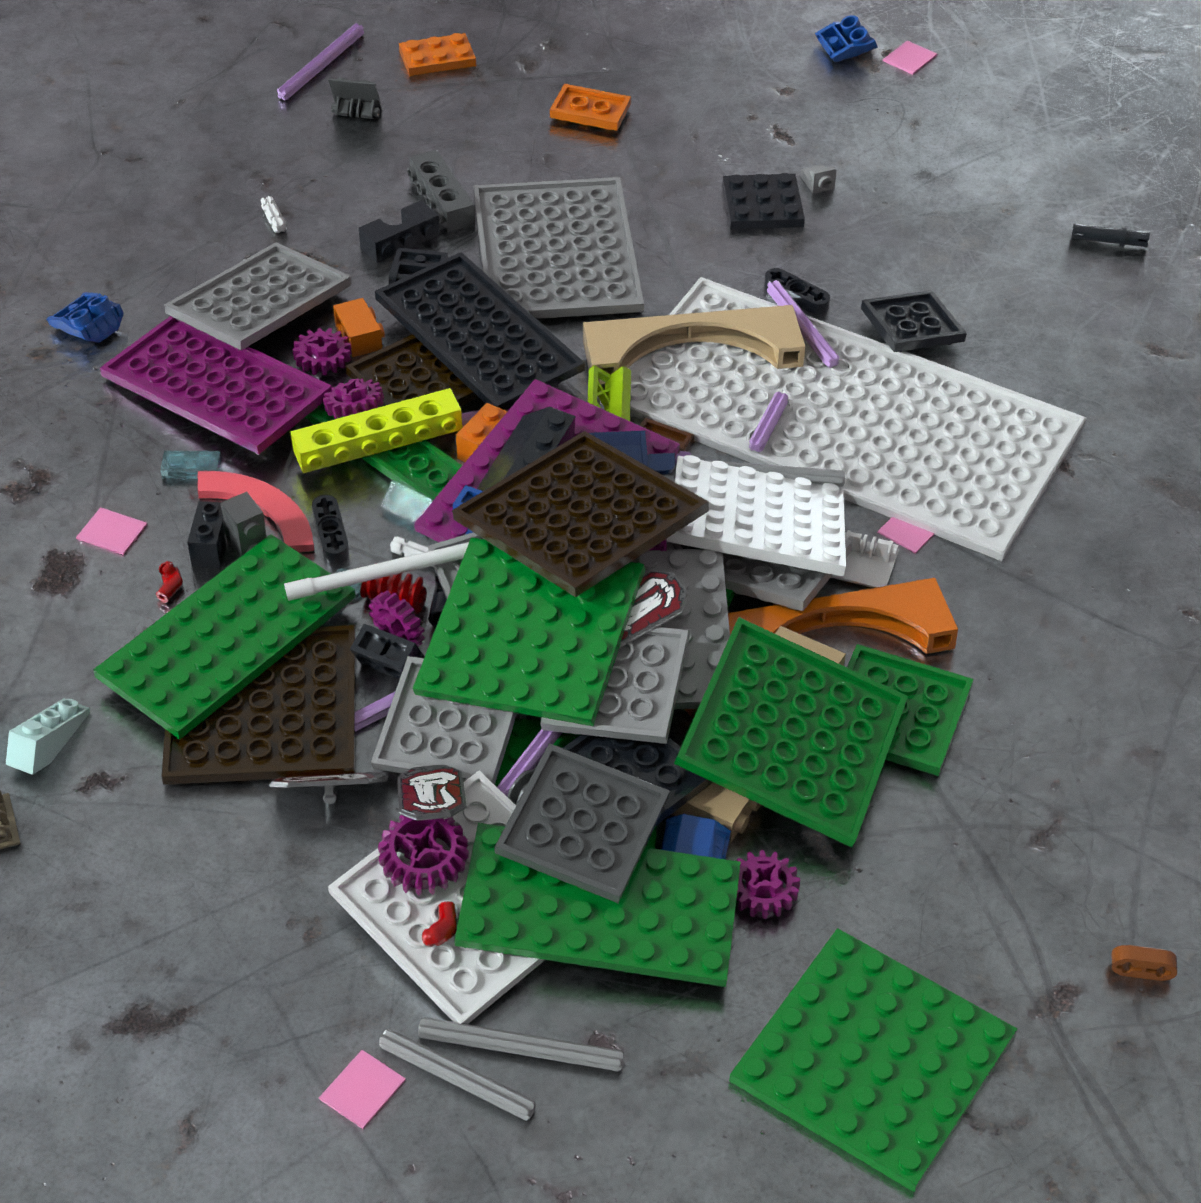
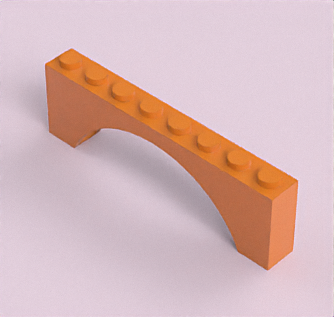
M936 578L813 598L804 611L793 610L786 606L775 604L773 606L728 613L730 634L738 617L774 634L780 626L799 634L825 627L860 626L899 636L917 646L926 654L955 649L958 627Z

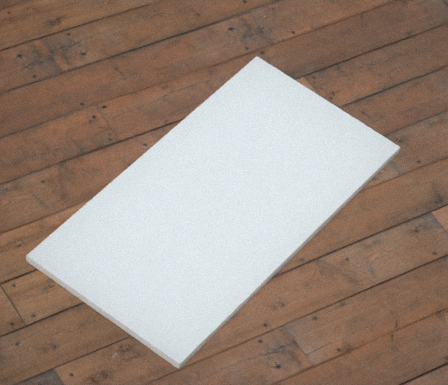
M700 277L669 315L778 305ZM807 316L839 356V364L837 366L828 368L803 337L806 346L803 367L777 369L757 354L736 346L714 342H688L663 347L650 352L628 368L631 370L630 416L640 420L648 418L694 434V441L752 464L843 470L845 472V483L843 487L839 488L844 489V500L887 517H894L925 529L938 537L1003 561L1086 422V417L914 354L905 351L893 352L889 345ZM779 391L782 394L786 393L788 395V403L763 451L750 450L749 441L774 394Z

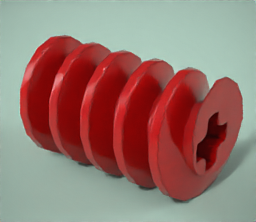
M402 573L393 575V577L387 576L362 582L360 596L362 598L368 597L372 600L381 592L389 591L391 595L396 593L400 601L405 599L413 607L414 614H419L425 605L427 590L423 587V577H418L415 583H413L412 574L408 573L404 580H402Z

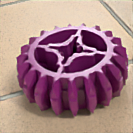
M400 815V823L390 821L389 830H383L381 835L382 841L378 844V852L380 853L378 858L379 864L383 867L384 876L391 878V883L394 887L402 884L405 893L411 888H416V894L420 896L423 889H429V892L434 895L435 887L440 886L446 891L448 881L457 883L459 879L458 873H464L466 868L465 862L469 858V851L467 850L468 839L466 836H463V828L461 825L455 826L453 817L445 820L440 818L417 821ZM439 838L444 841L450 848V851L444 850L442 845L436 843V839ZM397 852L403 853L404 857L410 860V866L399 859Z

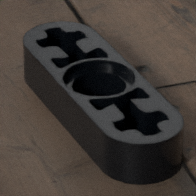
M772 268L765 273L764 286L766 289L769 282L777 280L799 307L814 314H823L829 310L830 295L825 290L780 268ZM798 289L802 290L803 292L796 293L791 290Z
M330 495L318 496L312 502V511L323 557L330 563H341L349 556V546L336 498ZM323 508L328 509L329 515L324 516ZM327 526H336L338 528L333 532L323 530ZM337 542L338 550H333L331 543Z

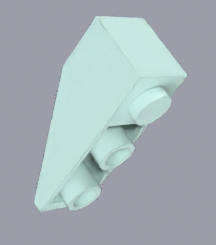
M63 698L11 729L8 736L6 765L33 775L52 763L89 715L90 708L78 704L76 700Z

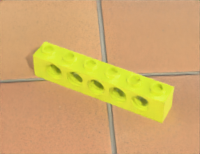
M451 388L290 431L293 451L304 474L459 431L463 428L462 412Z

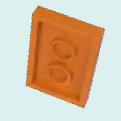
M454 33L442 37L433 36L428 39L408 40L399 43V52L409 76L476 66V57L465 33Z
M564 84L550 108V118L618 131L631 105V96Z

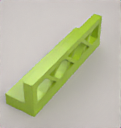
M596 365L589 368L588 403L601 408L597 402L598 397L604 406V410L630 421L631 370L622 366L614 373L609 374ZM598 379L605 382V390H603Z

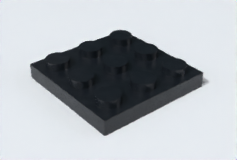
M736 174L723 176L722 185L730 229L804 227L805 217L796 174Z
M933 290L862 300L861 310L893 352H904L920 348L926 349L933 346L965 342L966 331Z

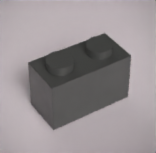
M248 492L221 502L227 544L236 556L240 558L267 537L264 514Z

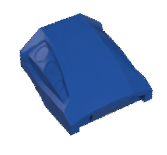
M855 15L846 16L841 22H833L815 33L818 41L834 62L852 58L878 48L874 38L870 37L868 31L861 25L859 18Z
M85 292L46 320L52 327L61 329L70 335L100 343L119 329L124 312L120 304L110 301L108 296H103L100 293Z
M681 814L666 820L661 850L726 859L731 831L716 820Z

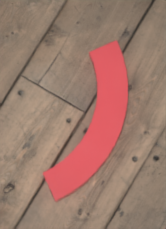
M198 471L199 498L228 500L248 492L263 514L275 522L285 544L297 552L314 551L313 535L309 522L299 506L285 493L264 481L242 474Z

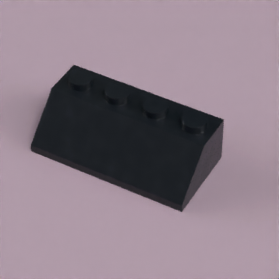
M550 406L524 415L477 489L485 491L572 439L575 434L576 416Z

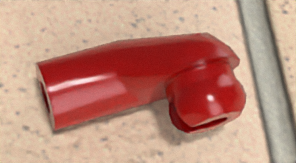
M171 561L162 563L158 569L164 584L156 592V596L163 603H167L183 584L179 569L174 567Z
M447 901L438 905L439 920L422 932V941L426 946H440L455 935L457 928L455 904L453 902Z

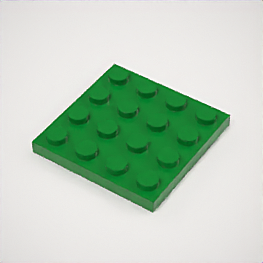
M857 644L847 668L908 696L885 760L939 776L972 689L974 679Z

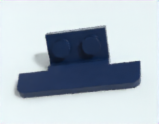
M645 431L589 433L661 475L671 474L674 471L675 453L647 454Z

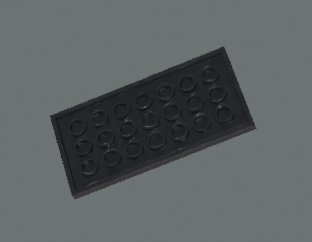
M462 252L375 291V299L485 404L489 403L507 410L514 405L534 379L553 387L585 371V362Z

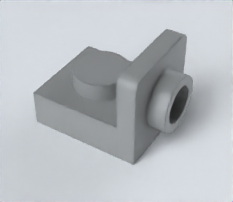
M823 164L801 169L800 177L812 194L835 189L837 170L834 166L826 168Z

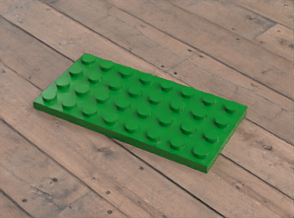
M270 534L94 668L95 678L175 737L181 739L355 599V589L345 586L319 592L313 596L288 601L284 583L306 578H317L331 573Z
M478 823L455 935V946L726 987L740 861L645 847L618 904L495 854V845L505 826Z

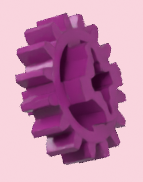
M318 328L317 332L313 333L311 330H308V336L300 335L299 341H294V360H296L297 367L302 366L303 372L312 370L313 375H316L318 371L322 372L323 375H327V371L331 370L337 373V367L345 368V362L351 361V343L348 342L347 336L342 337L341 331L332 333V328H329L326 332Z
M351 379L345 384L338 383L339 385L330 388V392L325 393V398H323L325 410L329 416L334 415L335 419L378 408V406L383 405V400H385L379 382L373 383V380L364 382L363 379Z
M386 591L384 593L381 592L371 600L372 603L369 604V608L372 611L369 614L374 618V626L414 642L418 647L423 644L422 641L425 640V637L422 633L425 630L420 626L421 620L415 616L413 607L405 599L400 601L396 593L391 595L389 591Z
M761 850L759 857H755L751 852H748L747 861L741 858L737 859V861L741 862L736 901L739 900L738 909L740 911L748 907L750 908V916L754 917L758 911L762 912L764 919H767L771 911L778 917L781 916L782 907L787 910L792 908V901H797L800 878L796 877V867L788 868V858L779 861L777 859V852H774L771 857H767L765 851ZM743 879L746 881V884H745V886L747 887L746 889L744 888V886H743V884H742ZM782 879H783V881H784V883H785V886H786L785 889L782 887V885H783V882L781 881Z

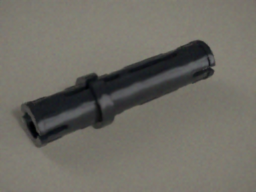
M1074 223L1071 239L1119 244V247L1132 245L1147 248L1150 232L1127 230V227L1116 229Z

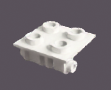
M850 530L847 533L845 532V539L852 541V551L846 557L844 576L832 575L831 578L871 588L887 586L899 552V545L893 544L894 541L892 540L887 541L883 539H878L876 543L877 537L873 536L872 542H869L867 534L861 540L862 534L854 533Z

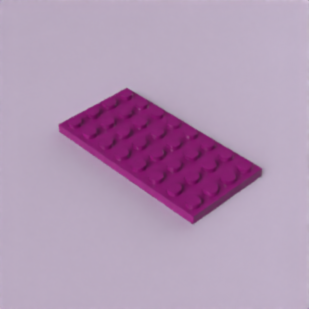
M169 316L100 367L102 377L257 454L263 452L324 402V394L330 392V388H332V385L251 347L239 350L172 316Z

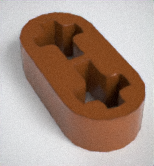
M1121 945L1112 950V970L1118 975L1158 981L1171 980L1177 975V956L1173 952L1164 949Z

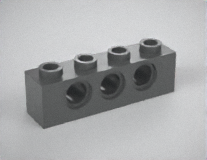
M433 150L410 156V167L407 168L408 177L411 182L416 184L419 195L424 196L427 205L439 215V224L442 223L447 232L475 225V205L439 152Z

